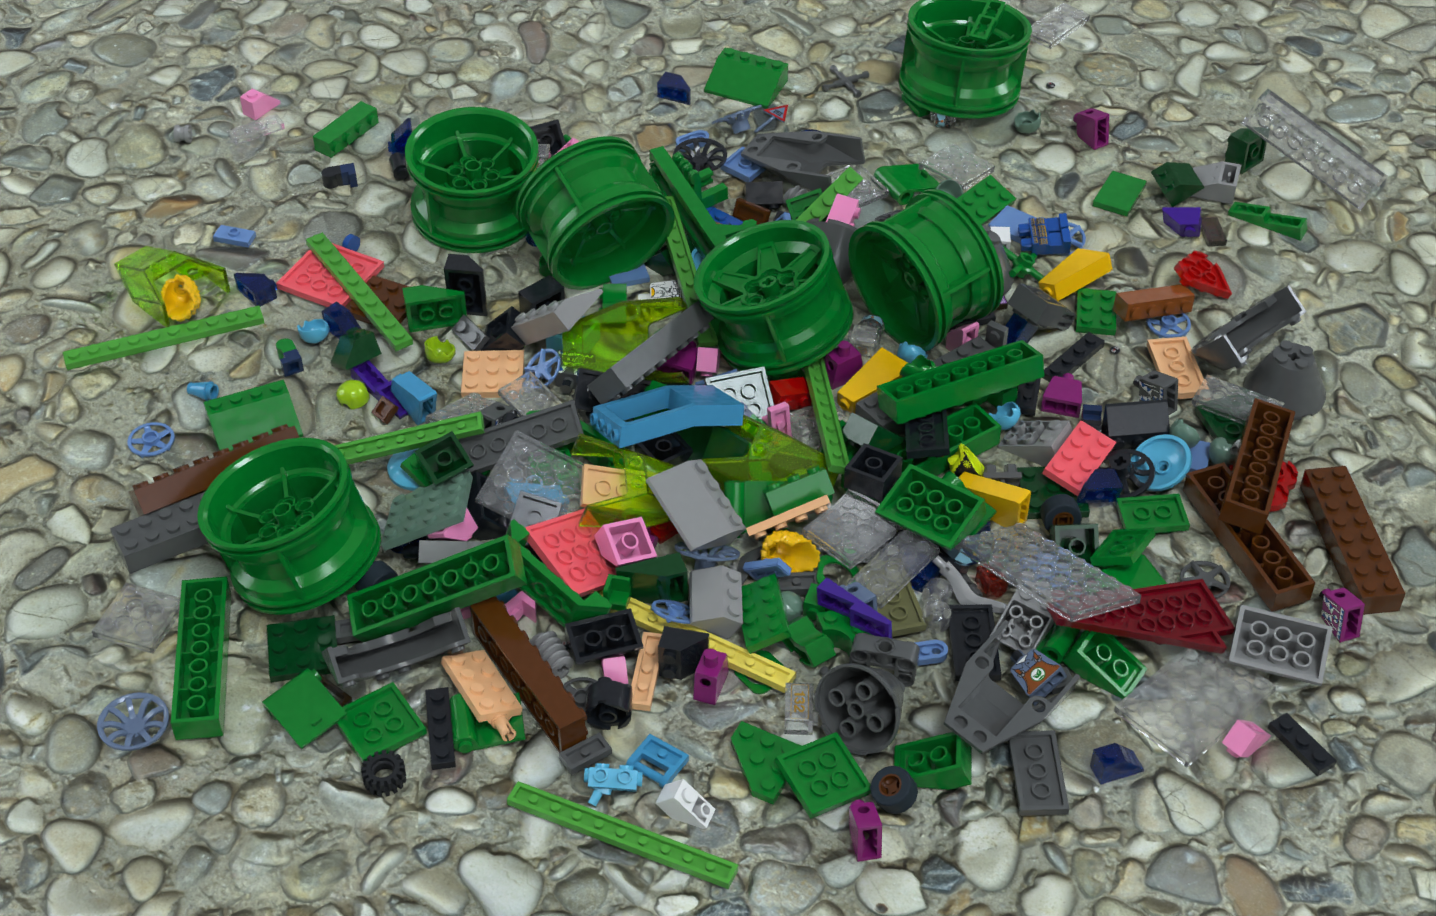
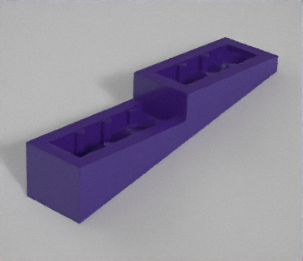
M369 360L351 368V378L363 382L367 391L379 401L384 396L399 407L395 413L396 417L402 419L409 415L391 392L392 380L388 381Z
M826 577L817 587L818 605L849 617L850 625L874 636L892 639V621Z

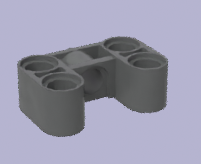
M858 633L853 640L849 663L895 670L894 676L905 687H909L915 681L920 648L911 641Z

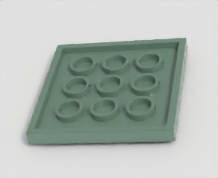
M470 471L460 473L438 486L432 484L427 487H419L409 494L396 496L392 500L381 541L384 551L464 522L473 480Z

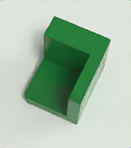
M608 574L603 589V597L613 605L611 610L621 611L627 609L631 598V579L629 577Z

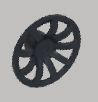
M708 138L685 140L677 145L673 152L674 155L680 149L685 150L689 155L681 154L689 161L693 169H696L698 172L708 167L712 171L717 170L727 160L726 148L721 143ZM698 142L706 143L702 153H700ZM693 143L695 148V154L686 145ZM712 144L717 146V148H714L708 153V150ZM717 152H722L723 157H722V156H719V155H716V156H713V155L716 154ZM714 160H720V161H721V162H720L718 165H716V166L714 165V163H712V161H714Z
M1122 449L1110 452L1105 459H1108L1110 467H1099L1091 478L1095 490L1106 498L1116 500V498L1137 497L1144 493L1153 483L1155 468L1151 459L1144 453L1132 449ZM1131 454L1137 455L1141 459L1131 462L1130 456ZM1145 462L1149 466V470H1140L1136 468L1140 467ZM1097 472L1108 474L1104 479L1097 481ZM1134 474L1149 477L1146 483H1142ZM1113 478L1112 485L1108 491L1100 487L1107 484ZM1127 479H1130L1139 489L1130 493ZM1119 480H1122L1124 494H1114Z

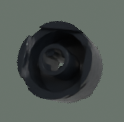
M600 677L598 682L591 684L586 690L585 699L587 723L602 730H610L611 726H618V729L627 726L631 721L632 686L612 681L609 677Z

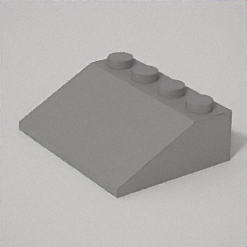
M598 289L558 302L555 300L548 306L544 304L537 310L533 308L526 314L523 312L515 318L516 322L511 328L525 345L569 331L603 291Z
M701 459L684 462L645 480L691 552L731 544L746 530L741 517L735 512L730 500L725 497L718 482L712 477L707 465Z
M1241 605L1228 663L1322 686L1333 627Z

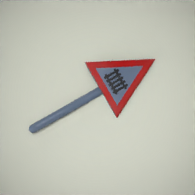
M788 105L763 110V112L772 117L755 129L754 132H759L775 118L785 123Z

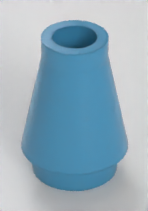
M212 381L190 382L187 385V393L209 401L218 397L219 388Z

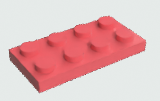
M1080 420L1045 467L1042 474L1076 496H1079L1114 448L1116 442Z

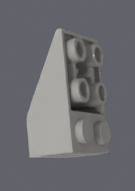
M1222 161L1194 167L1193 170L1205 188L1192 195V197L1233 204L1241 165Z
M1019 420L1010 428L998 445V448L1038 465L1047 466L1073 429L1069 420Z
M1022 580L990 636L1007 620L1009 624L1000 643L1015 651L1021 650L1026 655L1031 649L1039 647L1055 623L1046 608L1048 603L1062 599Z

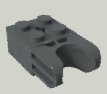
M1021 283L1018 284L1007 303L1013 307V312L1020 316H1026L1028 318L1027 322L1034 326L1040 325L1043 328L1053 327L1067 330L1076 317L1075 313L1040 288Z

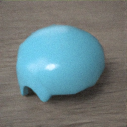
M314 319L309 322L304 321L303 327L297 326L300 337L309 344L323 341L330 330L328 323L323 319Z
M906 341L903 344L900 343L897 351V356L908 363H911L920 354L926 359L928 356L921 347L908 345Z
M1012 401L1002 406H997L996 414L989 413V415L1001 425V430H1009L1017 423L1021 412L1020 407Z

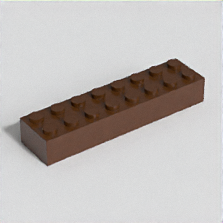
M1257 398L1254 399L1245 422L1218 520L1261 534L1269 516L1295 411Z
M287 424L280 425L271 429V434L265 432L253 436L252 442L248 440L238 442L232 445V450L228 448L221 449L212 453L214 457L210 459L208 456H204L194 460L193 466L189 467L188 464L172 469L173 474L169 475L166 472L152 477L154 481L151 483L142 481L133 485L134 490L129 491V495L138 515L148 514L206 490L223 470L255 449L281 440L300 438L295 425L290 427Z
M1223 462L1187 473L1183 492L1270 611L1274 612L1309 601L1316 582L1268 519L1261 534L1218 520L1231 474L1227 465Z
M1336 466L1305 469L1300 489L1344 588L1365 604L1363 615L1400 611L1405 591L1347 467Z
M494 596L470 605L474 636L515 693H520L521 701L556 750L561 753L586 740L588 730L585 725L587 720L583 708L577 707L571 692H566L560 677L554 676L548 661H543L537 646L531 645L527 633L524 630L521 631L516 618L508 614L502 600L499 601Z

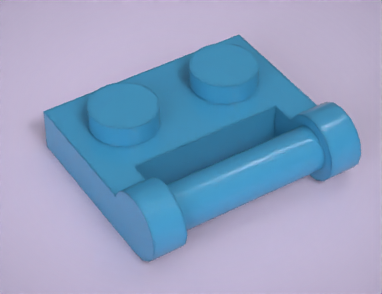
M649 734L627 760L626 765L634 766L633 770L643 772L644 776L659 783V787L663 788L665 784L672 783L673 779L688 763L689 755ZM641 759H644L650 762L651 764L659 767L660 769L666 771V773L662 775L659 772L651 769L650 767L640 763Z

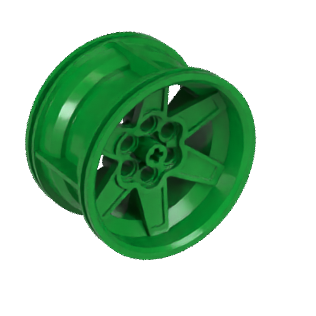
M919 0L910 8L908 13L907 32L898 80L900 90L916 105L946 116L970 119L988 118L1008 112L1019 101L1025 60L1032 33L1031 23L1020 11L1006 4L1003 17L987 42L983 43L969 39V34L978 15L982 14L988 0Z
M463 107L436 114L413 130L405 146L406 167L410 177L417 184L412 193L410 205L413 223L425 239L441 248L455 252L485 253L511 246L529 234L517 216L516 201L524 183L537 168L539 152L537 138L524 121L510 113L493 108Z
M613 136L587 139L573 144L550 157L530 175L521 188L516 201L517 216L546 260L554 279L565 288L573 290H585L601 286L610 282L609 276L628 272L642 266L663 246L673 229L675 220L673 208L643 165L635 148L627 140Z
M937 189L925 190L911 198L904 210L885 221H872L855 230L850 238L848 257L856 288L870 314L879 316L883 320L884 325L882 329L899 345L906 341L908 345L919 346L927 352L944 340L950 328L966 319L977 320L995 311L1002 301L1004 293L1003 273L990 237L975 215L957 198Z
M778 220L744 229L712 249L702 260L695 273L694 289L702 307L714 317L710 322L716 333L719 349L726 363L733 369H737V371L764 366L766 375L770 376L788 373L808 366L831 352L846 336L853 321V306L840 278L829 240L819 227L808 222Z
M317 438L281 440L262 446L242 456L213 480L204 493L198 508L199 528L210 546L218 551L230 570L232 584L239 597L247 606L262 613L276 615L299 613L316 608L335 599L364 576L373 564L380 549L381 531L379 524L371 509L364 503L352 479L351 469L344 455L333 444Z

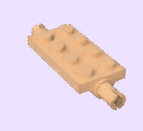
M485 650L466 653L460 651L454 654L450 651L447 652L449 655L442 656V666L478 722L488 721L494 729L498 730L503 741H507V738L509 741L514 739L516 731L509 723V719L512 716L521 715L523 707Z

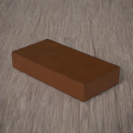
M737 198L732 216L743 221L754 219L758 225L769 221L771 210Z

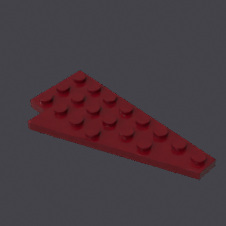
M1203 579L1051 601L1046 607L1056 625L1151 641L1158 645L1168 644L1223 654L1227 648L1220 636L1231 635L1235 630L1234 625Z

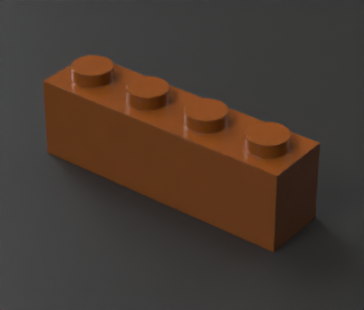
M1182 284L1116 293L1113 311L1124 321L1189 313L1192 311L1195 294Z

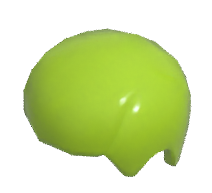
M434 336L424 342L425 355L433 363H447L456 354L455 346L448 339L445 342H441L437 336Z
M359 380L345 381L336 392L339 403L342 406L344 404L348 405L350 409L364 406L370 398L365 384Z

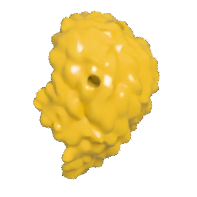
M176 274L174 278L165 281L160 293L162 309L167 314V317L173 321L176 319L178 322L190 319L192 315L196 314V309L200 307L201 296L197 285L187 275L180 276Z
M788 530L773 531L772 534L766 536L762 543V550L760 551L761 560L765 558H780L792 568L791 573L813 572L820 562V551L816 549V545L797 532H790Z

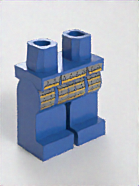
M1062 213L1059 214V217L1055 218L1039 217L1034 219L1032 217L1028 219V223L1018 224L1019 237L1029 236V238L1020 239L1021 251H1031V253H1035L1037 256L1038 254L1070 253L1071 237L1067 214Z

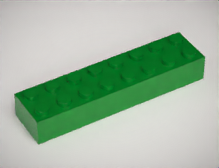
M1019 340L877 385L878 405L897 424H904L909 420L919 417L923 418L928 414L941 412L943 409L953 406H960L971 400H979L984 396L997 394L1008 388H1016L1018 385L1034 382L1036 379L1044 377L1043 354L1025 341Z
M973 403L947 416L950 455L907 459L906 437H904L905 440L902 444L887 452L903 457L902 473L909 464H912L937 476L950 469L948 458L957 452L958 446L961 443L968 447L975 456L1000 443L1001 425L977 403ZM841 474V487L855 501L874 507L881 504L879 500L844 488V474Z
M507 534L347 595L353 636L362 642L374 640L414 627L432 617L448 613L454 608L460 607L462 609L527 585L520 543Z
M227 576L182 580L171 711V727L175 740L224 736L231 590Z

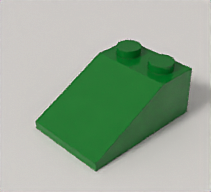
M425 285L402 288L410 333L455 326L463 315L467 316L464 291Z
M1088 630L1082 632L1062 660L1081 678L1123 700L1128 699L1148 669L1113 635Z
M954 732L895 746L894 766H900L905 769L914 779L917 787L947 790L972 784V747Z

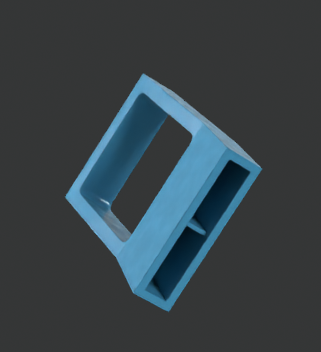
M666 385L594 406L593 413L590 415V424L592 428L618 448H623L694 426H742L744 404L713 385ZM666 408L670 409L668 411L644 417L631 422L624 421Z

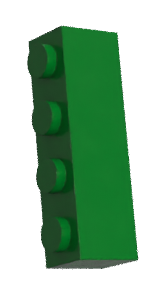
M362 101L357 103L313 136L315 151L330 158L335 156L379 123L377 108Z

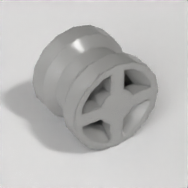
M191 125L174 126V140L176 143L181 141L191 143Z

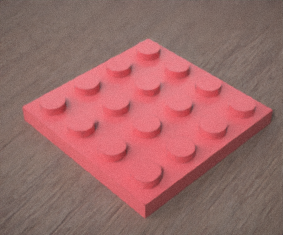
M332 243L365 283L373 275L377 276L384 268V261ZM311 250L276 282L277 289L339 312H342L345 306L352 300Z
M589 508L525 527L530 533L527 542L551 572L560 577L580 597L604 589L608 574L616 575L615 568L617 566L601 556L594 535L602 525Z

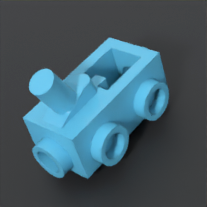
M595 763V767L585 768L584 782L588 783L589 789H594L588 803L596 807L602 795H611L612 790L637 792V786L642 787L643 772L633 770L634 766L619 765V769L609 768V764Z

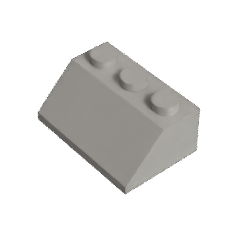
M723 565L691 571L689 573L690 625L729 639L743 625L741 572Z

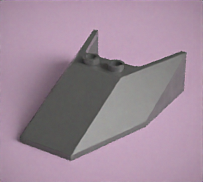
M819 131L757 134L741 152L743 158L792 185H799L801 188H805L808 192L821 188L823 193L832 184L830 175L820 174L825 167L865 163L862 137Z
M1007 620L998 627L966 662L944 721V725L981 754L1040 724L1071 694L1080 678L1076 674L1058 695L1048 700L1042 696H1032L1024 705L993 682L989 677V673L993 669V661L1000 640L1009 624ZM1034 702H1039V703H1040V704H1038V705L1032 707V703H1034Z

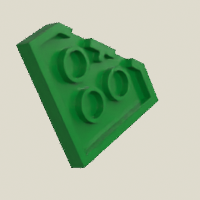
M741 721L731 737L732 748L736 752L738 763L744 777H746L751 795L774 805L787 783L775 763V758L801 745Z

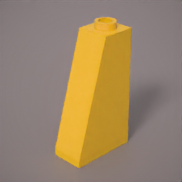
M1077 248L1038 282L1039 288L1059 301L1111 272L1113 269L1110 254Z
M881 347L837 392V405L844 411L855 413L856 403L877 392V385L902 378L899 374L900 370L908 362Z
M963 472L958 477L967 489L975 495L984 498L985 502L997 511L990 520L1014 533L1027 521L1031 497L1030 490L968 472Z

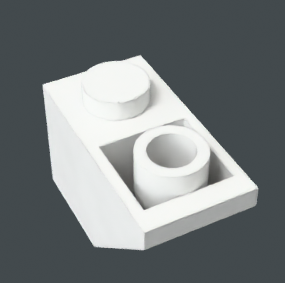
M684 779L665 784L655 803L670 818L702 829L707 828L715 811V808Z

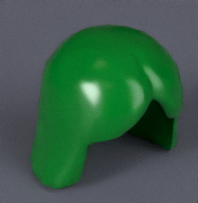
M920 354L911 363L903 366L899 374L902 377H906L934 368L936 364Z

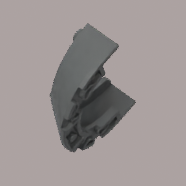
M1290 285L1257 302L1246 311H1242L1231 318V321L1219 326L1195 344L1191 352L1222 371L1233 367L1239 369L1247 364L1246 359L1249 358L1248 354L1253 351L1251 349L1253 346L1289 323L1293 326L1302 320L1300 316L1307 311Z
M460 607L419 623V625L413 627L414 631L412 632L407 628L374 640L355 644L351 648H348L345 644L332 648V646L321 652L323 659L337 686H342V689L356 685V682L376 677L377 681L390 677V672L397 670L399 674L412 670V665L452 651V654L465 650L464 645L470 643L471 640Z

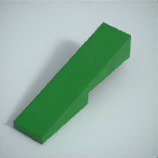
M988 0L982 14L978 15L969 34V39L986 43L1005 13L1006 2Z
M1234 202L1228 211V216L1299 241L1302 240L1307 232V218L1271 213V207Z

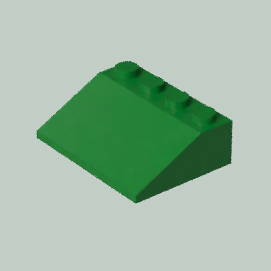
M725 47L715 62L704 92L754 106L762 105V108L768 109L788 81V63Z
M284 379L203 402L207 420L219 450L225 448L232 450L233 444L245 440L252 442L253 436L265 432L271 434V429L287 424L288 427L295 425L299 437H304Z
M909 464L875 510V514L951 551L976 529L986 514L984 498Z

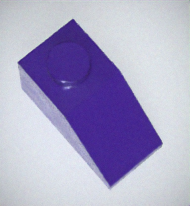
M1201 207L1162 208L1164 223L1179 236L1200 237Z

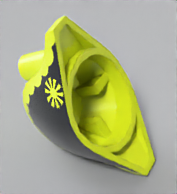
M962 443L958 446L957 452L948 458L950 470L957 477L963 472L978 476L983 475V464Z

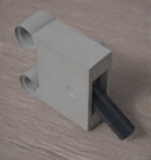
M419 540V546L406 545L401 550V554L406 559H419L418 563L431 564L486 542Z

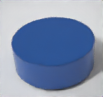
M349 234L344 238L342 247L357 251L360 247V238Z

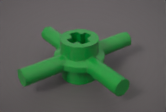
M1003 246L1008 259L1013 263L1012 269L1009 271L1010 277L1018 276L1025 278L1029 274L1037 281L1045 277L1033 267L1037 259L1035 253L1021 252L1017 256Z

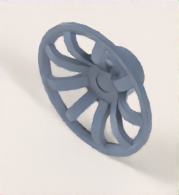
M762 105L737 111L711 123L714 125L726 122L731 125L734 134L751 129L748 122L750 112L761 108Z
M684 541L676 543L674 547L676 552L695 559L694 570L716 567L718 561L735 560L740 557V552L737 549L727 545L712 547L709 554L707 549H702L701 553L699 550L691 552Z
M138 692L123 695L110 702L99 715L97 721L99 737L107 746L116 750L133 751L142 749L156 742L166 731L170 718L169 710L159 697L149 693ZM132 699H144L141 702L138 714H135ZM126 701L129 717H126L115 707ZM151 701L159 706L152 709L145 716L147 706ZM163 712V722L151 721L156 714ZM108 713H112L122 723L116 721H105V718L108 715ZM111 727L118 729V731L113 732L107 737L103 729ZM152 727L160 728L157 734L151 738L149 729ZM120 736L126 737L125 745H119L113 741Z

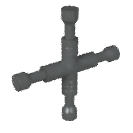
M835 65L830 67V71L835 73L839 80L833 81L831 84L822 85L823 92L833 87L838 88L845 85L850 91L854 92L857 98L862 95L861 91L855 88L853 82L861 78H868V71L846 77L842 72L838 71Z

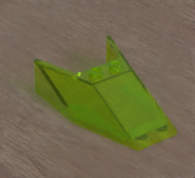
M144 246L114 263L132 301L165 327H169L170 322L165 303L154 282L171 271L175 270L180 275H187L191 280H197L205 276L225 292H230L225 267L176 251ZM193 270L198 271V273L195 275L188 274L190 271Z
M681 297L621 301L580 318L569 331L562 333L563 366L577 370L584 368L605 372L649 338V326L687 309V304ZM655 370L647 377L644 376L645 379H643L664 383H689V379L682 372L666 373Z
M743 415L742 426L725 427L740 437L754 439L747 455L743 457L701 459L707 465L709 472L718 482L722 491L724 481H787V477L797 473L801 476L807 473V469L819 465V468L823 467L827 470L833 487L839 475L828 471L823 453Z
M579 433L571 450V455L613 457L614 466L617 469H624L627 494L587 505L580 518L579 526L602 527L605 524L638 517L643 518L646 528L671 521L645 480L673 468L675 465L625 448H618L616 445ZM620 458H623L624 466L619 463Z

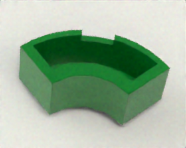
M603 284V288H599L603 291L599 296L600 299H603L602 307H599V319H603V323H626L627 284Z
M834 611L816 613V629L826 634L832 640L835 648L843 650L850 657L855 635L867 632L851 626L850 618Z
M807 616L797 617L788 622L791 637L782 641L790 652L795 651L801 657L799 659L801 663L809 667H816L836 655L832 640L826 634L819 632Z

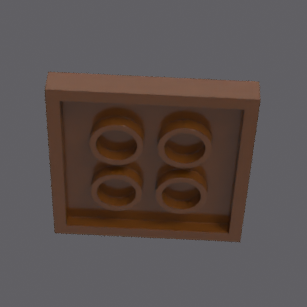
M373 275L366 284L401 324L406 318L402 288L410 286ZM353 300L343 309L344 316L373 325Z

